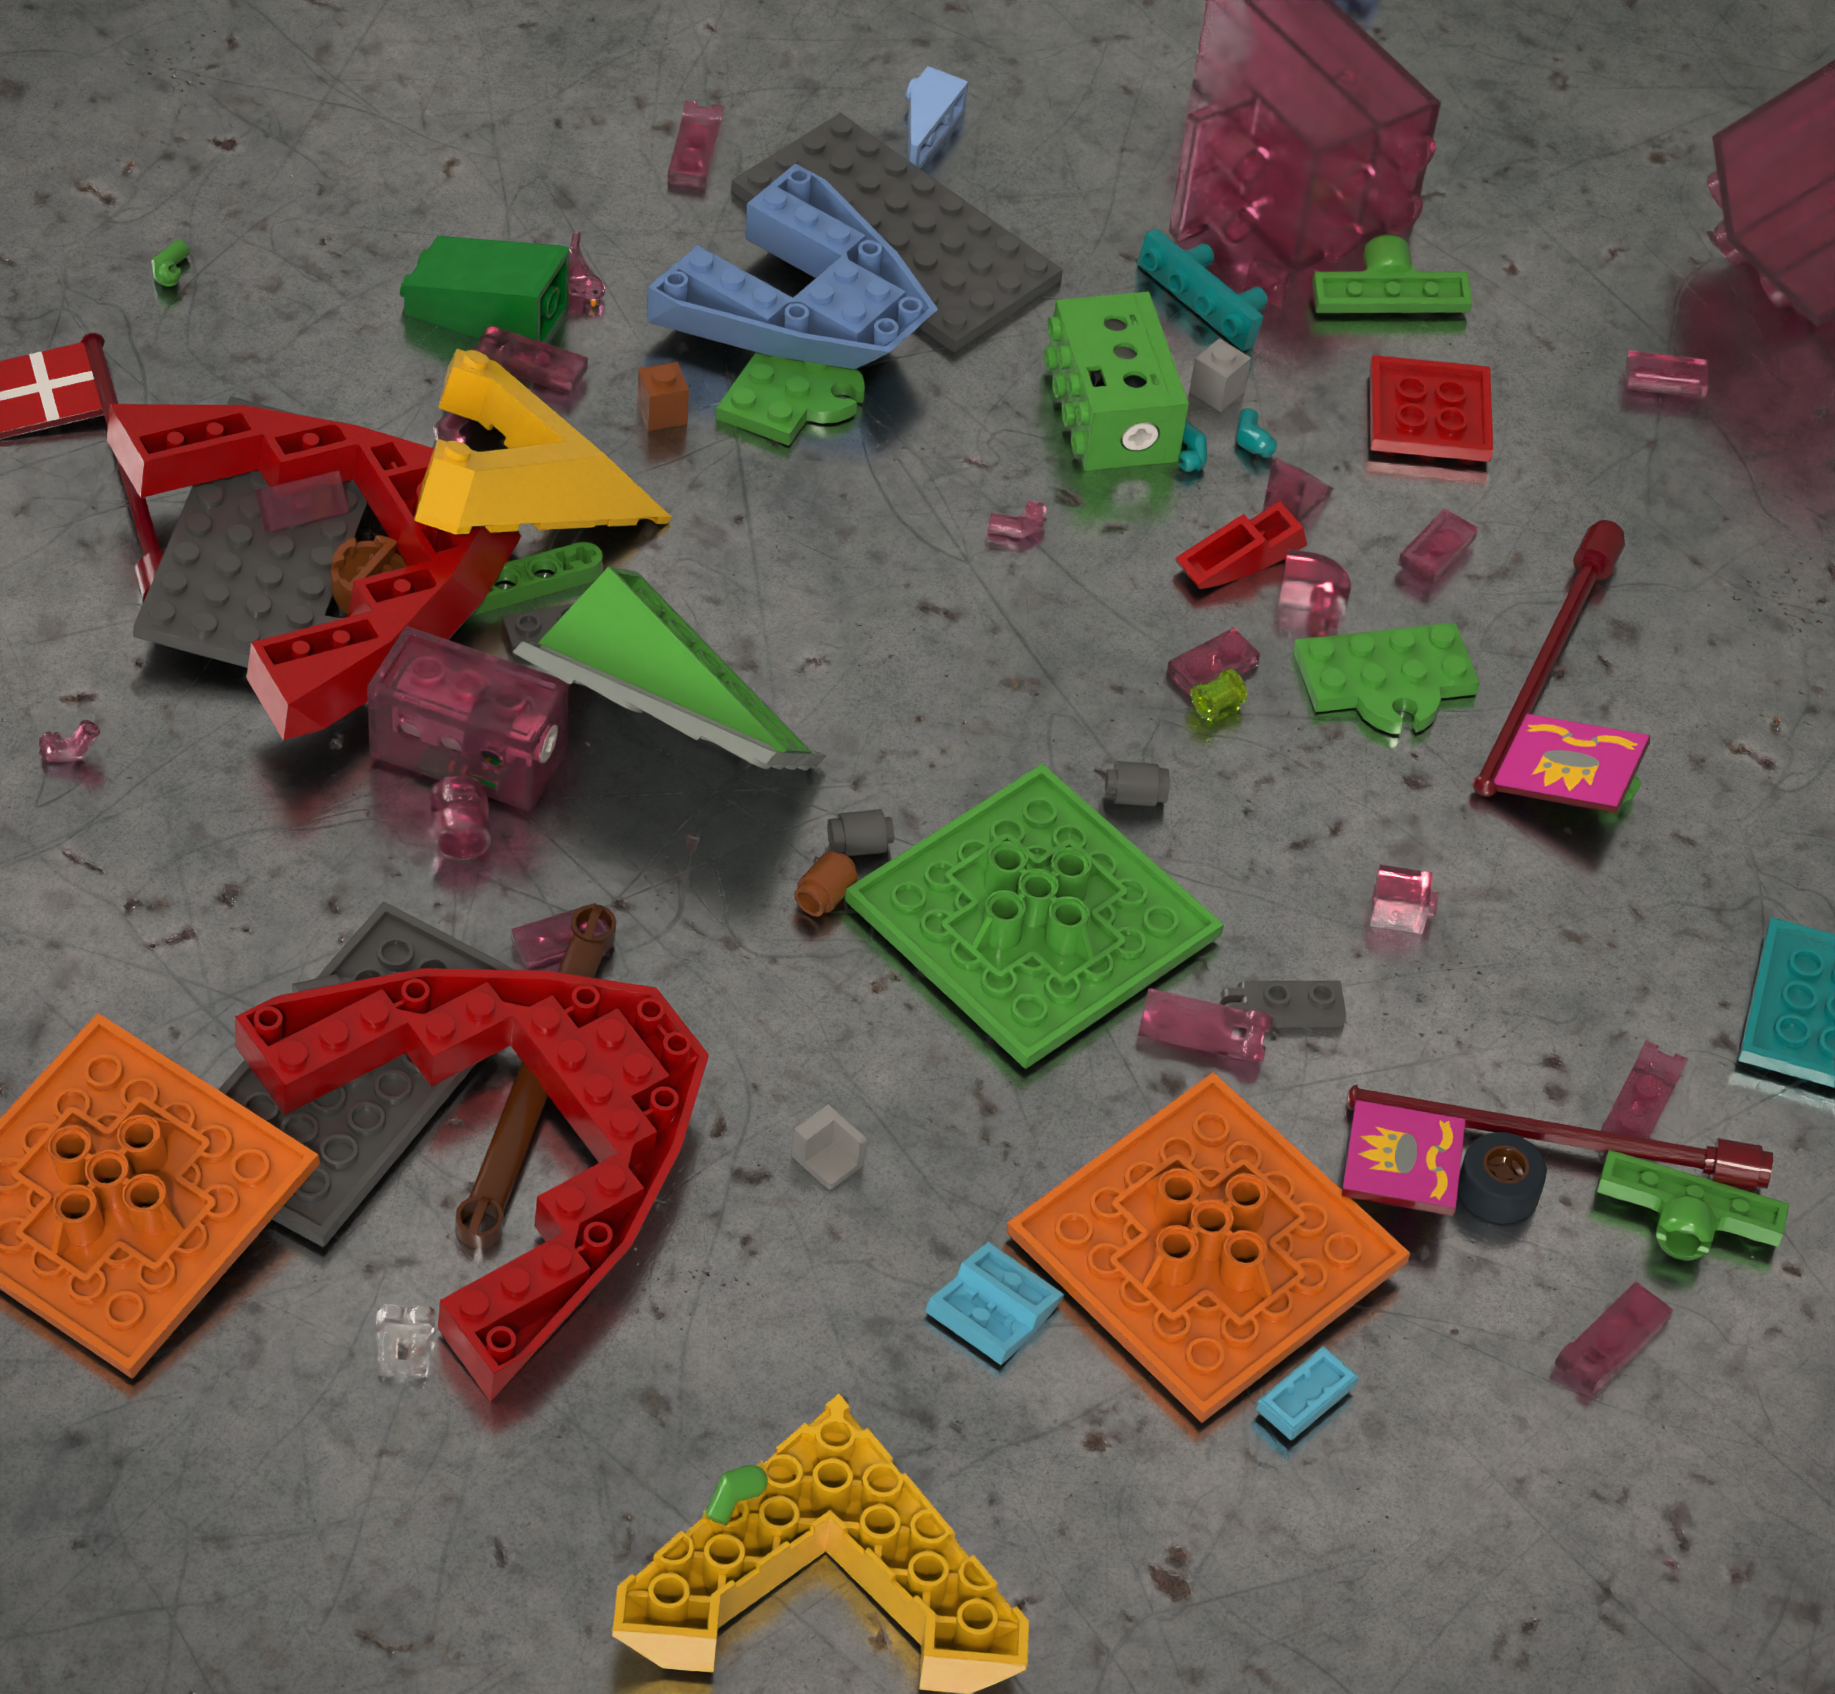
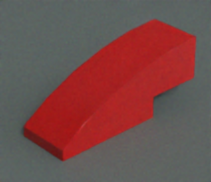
M1278 501L1251 520L1245 514L1240 515L1175 559L1199 589L1236 581L1264 570L1307 546L1303 526L1283 503Z

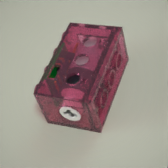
M409 626L404 628L368 684L370 756L529 812L534 808L567 752L568 683L555 676Z

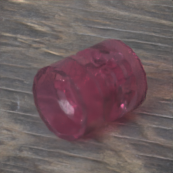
M464 775L451 776L440 780L430 791L433 847L438 854L448 859L469 860L479 857L491 845L487 788L478 779Z

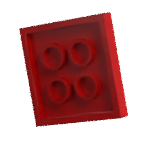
M1372 355L1370 362L1371 450L1491 462L1493 454L1490 366Z

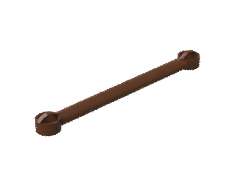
M590 904L576 910L571 921V939L558 973L594 978L603 953L611 948L615 942L617 921L614 914L608 908L602 905ZM588 922L585 933L582 934L578 928L583 923ZM597 922L604 924L609 931L606 934L594 937ZM523 1061L470 1196L461 1202L456 1211L455 1231L457 1237L463 1244L471 1248L482 1249L490 1247L498 1242L502 1236L503 1212L548 1098L539 1081ZM484 1213L492 1216L496 1221L495 1226L487 1231L479 1232ZM473 1214L470 1227L468 1229L463 1224V1220L468 1215Z

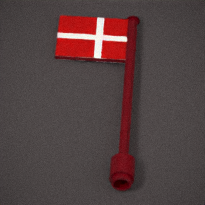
M88 333L82 337L80 343L0 361V439L104 415L108 427L110 404H118V400L102 348L105 340L100 334ZM117 459L144 555L135 566V574L144 602L164 552L160 550L146 498H140Z

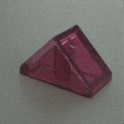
M1275 458L1271 465L1264 506L1269 508L1278 501H1281L1296 520L1301 522L1330 496L1334 488L1302 468Z

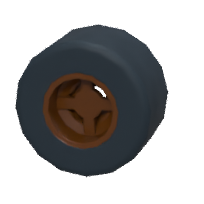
M1506 1132L1488 1133L1476 1139L1466 1150L1459 1173L1458 1191L1461 1200L1472 1213L1487 1221L1499 1224L1514 1223L1528 1217L1538 1205L1545 1184L1547 1167L1544 1157L1534 1144L1518 1135Z

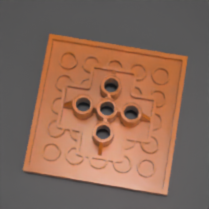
M97 1013L0 1118V1290L133 1379L320 1165L319 1156L291 1136L103 1015Z
M1214 1072L1008 1221L1006 1233L1201 1423L1408 1263L1410 1252L1349 1197L1341 1196L1342 1189Z

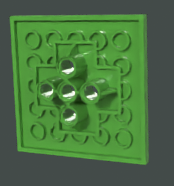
M1043 763L846 888L845 901L1025 1069L1222 935L1224 924Z

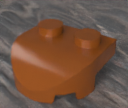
M377 535L374 541L357 542L356 538L353 537L343 542L336 549L330 571V586L337 605L345 613H349L353 580L408 567L401 555L396 553L398 541Z

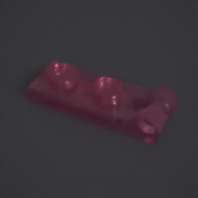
M685 101L683 116L668 170V183L706 188L722 126L723 105L712 104L710 108L698 106L696 101ZM695 121L708 123V125L702 123H695Z
M493 326L487 327L479 339L480 344L472 348V350L486 355L489 360L497 362L513 376L570 395L588 369V357Z
M1149 988L1138 1036L1246 1061L1263 1062L1266 1047L1262 1045L1265 1032H1269L1271 1029L1273 1017L1261 1011L1241 1010ZM1234 1026L1247 1029L1244 1041L1231 1039Z
M1646 1040L1601 1131L1650 1139L1684 1072L1688 1058L1676 1053L1674 1057L1658 1051V1045ZM1652 1067L1666 1074L1664 1078L1649 1073V1068Z
M1635 1281L1573 1343L1570 1342L1564 1347L1554 1364L1566 1374L1570 1371L1582 1379L1581 1385L1592 1394H1595L1670 1320L1673 1309ZM1586 1356L1589 1357V1358H1590L1592 1361H1594L1596 1364L1593 1365V1364H1592L1591 1362H1589L1585 1357H1586Z

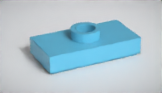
M1322 1346L1261 1397L1257 1402L1256 1410L1292 1441L1357 1385L1359 1376Z

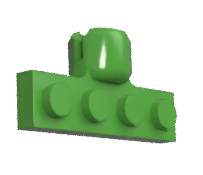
M1395 234L1379 235L1367 242L1364 248L1365 252L1363 253L1364 271L1314 272L1312 279L1316 313H1470L1473 304L1468 272H1422L1416 270L1412 266L1409 244L1402 237Z
M1610 1149L1604 1162L1597 1189L1598 1193L1648 1207L1658 1212L1660 1218L1656 1230V1239L1660 1247L1669 1256L1685 1261L1695 1260L1707 1254L1711 1248L1716 1230L1727 1231L1757 1242L1779 1247L1784 1234L1790 1205L1789 1203Z

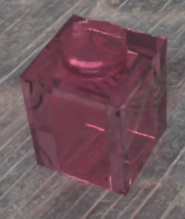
M1380 865L1372 895L1370 926L1423 934L1427 917L1435 918L1439 892L1431 891L1432 872Z

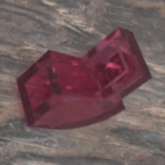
M1287 549L1281 577L1279 607L1311 612L1309 638L1327 636L1329 628L1337 629L1339 616L1345 617L1351 590L1349 576L1340 564L1327 556L1313 552Z

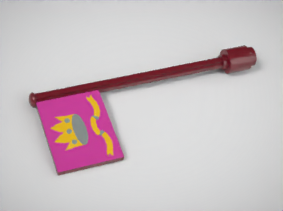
M1600 520L1587 529L1573 557L1574 566L1579 573L1479 776L1472 781L1474 791L1481 796L1490 797L1498 791L1612 813H1618L1650 744V735L1531 714L1595 580H1604L1612 574L1625 547L1624 532L1615 522Z
M1358 1085L1352 1086L1347 1094V1106L1354 1114L1341 1195L1343 1197L1454 1216L1465 1128L1494 1133L1506 1132L1521 1136L1522 1138L1608 1152L1610 1149L1636 1158L1702 1169V1173L1710 1174L1709 1180L1749 1191H1755L1756 1187L1767 1189L1772 1172L1773 1152L1763 1151L1761 1145L1717 1138L1714 1147L1706 1146V1149L1359 1089Z

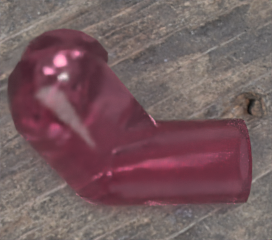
M448 412L433 427L436 442L437 439L446 442L459 441L465 444V435L461 437L459 430L470 419Z
M1029 501L1025 506L1024 514L1017 517L991 513L988 533L1024 538L1044 527L1047 518H1045L1047 508L1041 502Z
M83 720L69 738H62L58 732H55L53 735L50 731L45 732L38 740L39 754L50 763L79 761L99 736L100 730L93 722Z

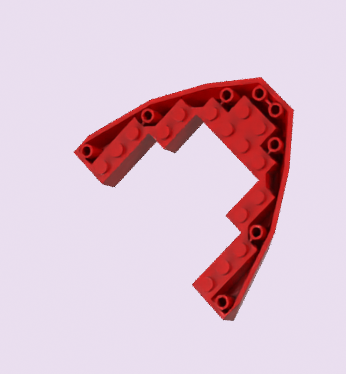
M110 404L107 442L140 498L255 470L260 471L275 498L354 480L389 538L398 541L397 551L408 567L353 580L348 617L251 642L246 678L282 740L324 730L394 686L396 675L400 674L402 669L412 659L428 663L482 604L522 537L519 531L490 533L485 526H472L470 534H453L414 521L422 482L434 451L432 447L354 424L248 405Z
M422 968L278 995L235 1016V1047L284 1116L405 1053L432 1087L511 1046L599 1162L537 1196L534 1226L546 1241L545 1243L440 1300L438 1330L490 1402L631 1248L682 1148L709 1057L703 1046L656 987L541 970Z

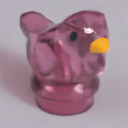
M573 232L569 247V294L576 298L584 297L591 303L592 307H595L597 301L602 299L606 292L605 285L594 274L581 253V233Z

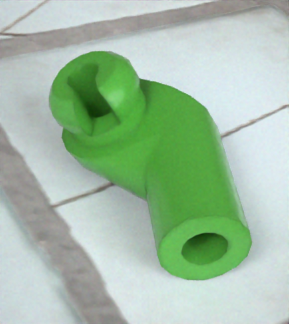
M180 239L175 240L152 258V272L158 284L164 287H171L178 283L181 276V268H177V264L190 254V250L184 241Z
M745 1465L724 1472L719 1479L704 1517L715 1523L727 1526L737 1502L758 1497L767 1488L768 1479L764 1470L758 1466Z

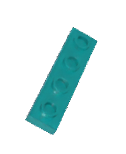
M1157 228L1146 232L1137 265L1241 351L1253 348L1264 317L1260 312L1265 309L1266 306L1264 304H1267L1265 291L1260 287H1252L1250 290L1238 294L1231 290L1206 269L1212 265L1211 261L1214 260V252L1206 243L1183 250Z

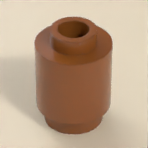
M825 852L798 881L797 889L794 892L797 904L812 916L818 917L823 913L831 912L845 897L846 888L858 881L854 862L843 853Z

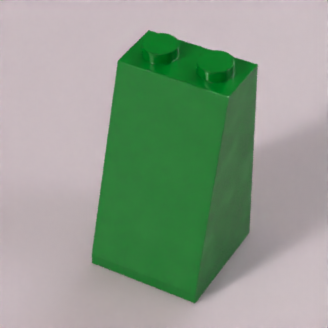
M437 236L429 249H424L421 252L417 266L412 274H406L402 281L400 296L404 297V315L537 357L569 307L570 248L562 245Z

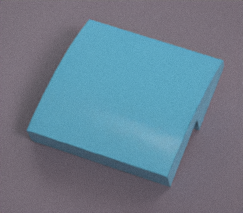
M987 1242L961 1263L957 1277L929 1298L925 1312L1002 1365L1046 1321L1060 1304L1064 1294Z

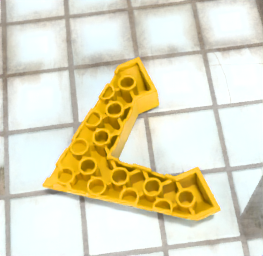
M456 349L446 371L438 408L478 421L487 430H492L494 426L506 436L504 445L509 449L477 452L459 441L446 442L437 439L422 482L414 521L453 534H470L472 526H485L490 533L518 531L520 524L531 523L538 530L595 527V525H607L608 527L637 525L638 520L644 518L652 520L656 524H669L672 517L642 490L609 457L501 365L489 360L481 352Z
M838 1393L825 1405L823 1413L809 1425L804 1423L775 1448L774 1455L766 1462L760 1461L756 1465L763 1469L767 1475V1488L758 1497L737 1502L727 1526L715 1523L704 1517L705 1509L703 1517L686 1532L681 1530L653 1555V1561L636 1576L631 1574L617 1586L612 1636L661 1668L714 1673L718 1628L824 1552H827L921 1645L919 1690L971 1694L1026 1671L1028 1664L1029 1620L1017 1606L1011 1607L997 1590L998 1583L975 1555L970 1557L955 1540L954 1530L906 1473L902 1474L893 1464V1457L868 1428L864 1430L849 1413L850 1406Z

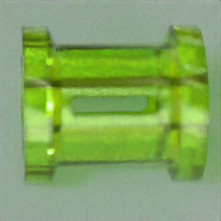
M1226 669L1219 674L1218 679L1206 685L1198 683L1193 686L1190 691V697L1196 712L1203 719L1210 721L1215 719L1219 715V711L1230 705L1240 706L1247 700V689L1244 681L1236 671Z

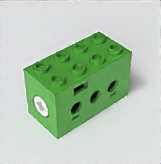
M1149 291L1056 300L1054 316L1048 318L1047 326L1050 345L1044 347V364L1046 370H1052L1055 398H1061L1063 423L1065 427L1070 426L1072 450L1074 455H1080L1084 471L1179 462L1189 403Z

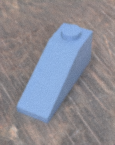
M929 66L926 67L918 79L913 78L906 92V99L910 100L908 111V161L918 168L924 165L964 113L968 81Z

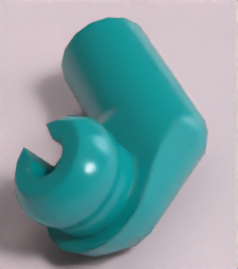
M1251 408L1241 410L1236 434L1239 446L1250 453L1259 454L1262 458L1272 456L1277 449V441L1270 437V433L1267 430L1258 426V412Z
M1186 420L1182 442L1187 446V450L1179 454V458L1183 460L1179 462V466L1185 472L1193 470L1198 472L1207 463V438L1201 430Z

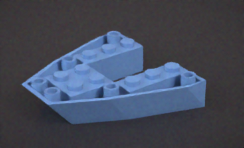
M796 163L747 203L746 240L816 278L794 298L699 245L694 247L647 287V323L765 355L849 369H857L890 353L938 310L898 252L827 180Z

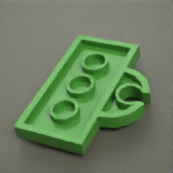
M756 352L716 407V419L789 446L806 421L821 424L838 423L854 416L857 413V402H864L865 384L863 375L857 369L770 356ZM837 395H848V396H850L851 398L841 399V398H837V397H835V396H837Z
M1456 622L1295 639L1293 652L1315 712L1357 708L1362 718L1369 724L1392 734H1400L1403 725L1402 716L1395 711H1406L1412 714L1414 717L1412 727L1417 733L1434 722L1441 698L1476 695L1480 685Z

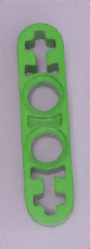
M579 542L506 562L486 598L471 616L595 581L602 574L603 570L601 549L592 543ZM546 569L553 571L555 575L549 578H539L534 573ZM505 580L516 584L510 589H499L495 586L497 582Z

